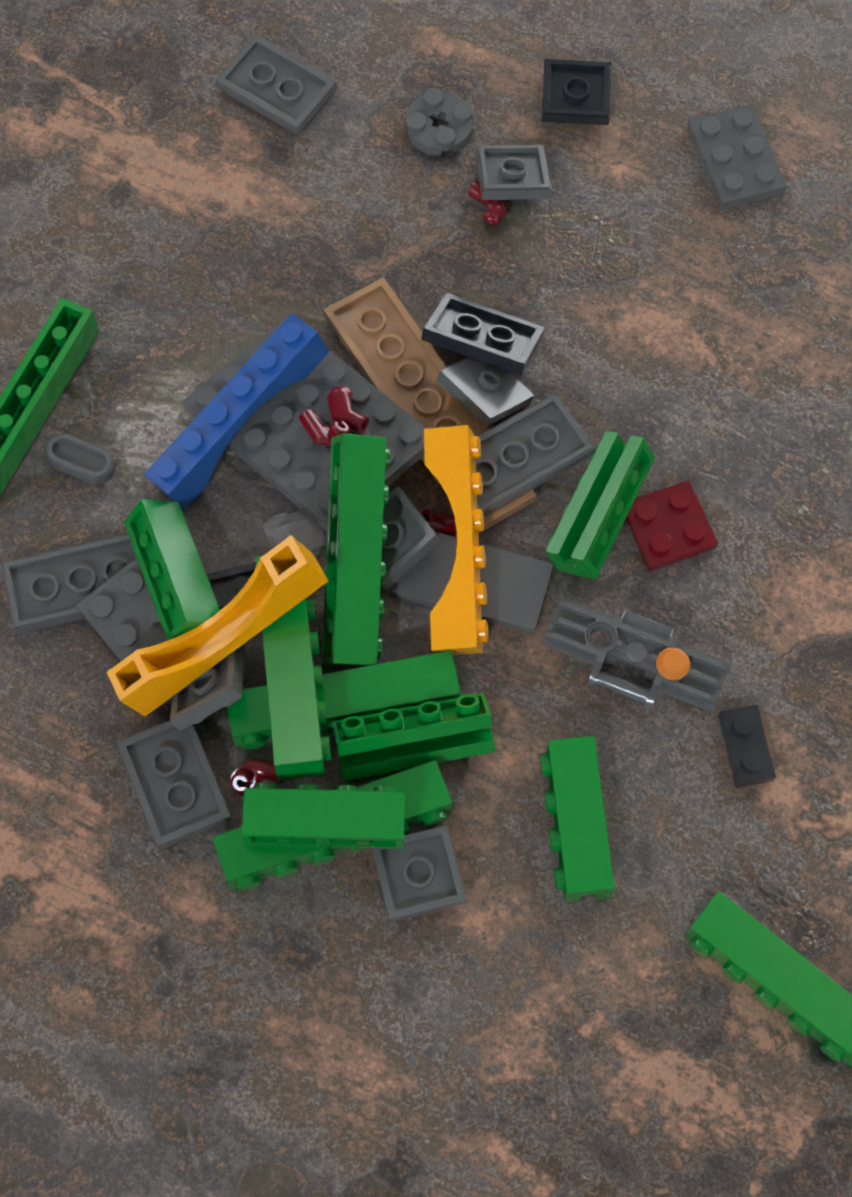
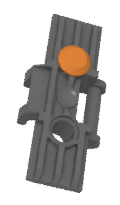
M560 597L541 642L546 647L594 665L587 682L588 686L594 688L595 684L644 703V708L651 710L659 691L713 712L731 665L727 661L678 643V639L672 637L674 632L672 628L626 610L622 617L615 614L612 617L564 597ZM595 631H604L610 636L611 643L607 647L598 648L591 643L590 635ZM617 660L638 667L645 671L643 678L652 682V687L647 689L602 671V667L604 664L615 666Z

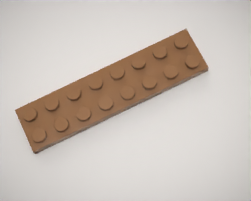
M384 277L323 309L325 319L368 382L428 429L468 425L475 436L490 430L488 426L485 427L436 380L440 371L447 368L432 345L421 340L422 331ZM424 455L421 459H422V461H423L424 464H425V455ZM435 478V480L437 481V483L439 484V486L441 487V489L444 491V489H443V487L441 486L440 482ZM533 489L485 516L484 531L535 502L537 495Z

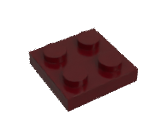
M690 480L636 498L625 519L648 572L714 550L718 545V541Z

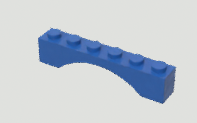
M291 313L144 473L159 492L171 502H179L181 510L184 512L209 484L221 455L243 424L275 394L291 384L305 379L329 353L319 333L295 314Z

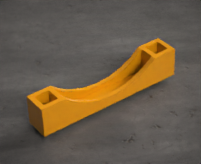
M468 425L424 429L425 466L440 482L448 496L455 516L457 531L456 559L451 578L442 597L430 612L431 650L434 653L451 650L452 655L483 653V643L488 642L489 631L487 620H482L481 605L487 604V589L485 582L480 583V568H485L486 565L485 549L483 545L479 546L478 534L479 531H484L482 509H477V495H482L483 493L482 476L480 472H476V459L481 458L480 438L474 435Z
M290 535L259 559L253 574L245 586L230 603L213 617L176 638L134 651L106 672L120 702L141 715L147 716L326 584L329 580L314 554L295 537Z

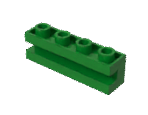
M605 431L600 443L595 447V453L585 473L578 481V487L570 503L564 508L562 519L555 533L549 538L545 552L558 571L596 580L655 460L644 437L631 435L627 444H625L619 433Z
M141 499L124 520V524L168 641L196 628L213 617L220 609L179 502Z
M484 693L465 694L458 698L438 702L428 701L417 706L387 709L380 713L350 716L344 720L332 722L343 781L410 769L434 760L437 763L495 752L494 738L490 729L492 727L491 713Z
M595 737L548 740L546 753H540V767L542 777L549 776L550 790L544 791L546 813L553 814L555 828L549 829L551 852H558L560 866L554 867L556 891L563 890L564 902L578 901L581 896L595 895V899L610 898L615 888Z
M258 783L255 784L254 788H245L242 837L245 845L404 849L405 792H398V789L395 787L378 786L374 788V791H358V788L355 786L338 785L334 787V790H318L316 785L298 784L294 786V789H278L276 784Z

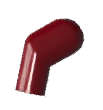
M474 181L468 191V196L487 207V210L483 213L485 221L495 226L498 225L502 216L505 217L507 212L504 201L482 200L480 182Z
M347 386L332 388L327 397L332 420L338 423L343 421L349 426L350 430L362 434L368 426L369 418L352 410L350 397L353 396L351 389Z
M312 409L304 411L299 416L301 425L315 444L331 446L332 437L343 433H350L349 426L343 421H339V423L334 421L330 426L323 425L316 412Z
M424 509L421 512L436 532L457 538L454 514H440L429 509Z
M252 758L232 773L231 786L235 791L243 793L245 788H254L255 784L261 783L263 780L282 784L285 780L278 781L274 762Z

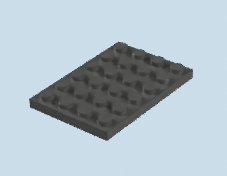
M288 316L182 401L184 410L196 418ZM329 349V353L305 379L291 384L265 402L243 424L228 444V447L326 532L328 527L331 446L313 443L301 425L299 416L304 411L312 409L316 412L323 425L330 426L334 421L331 418L327 401L329 392L337 386H347L353 393V396L350 397L352 410L368 417L369 422L362 434L350 430L349 434L387 437L386 447L390 450V464L388 469L385 470V485L387 486L391 485L425 455L424 429H427Z

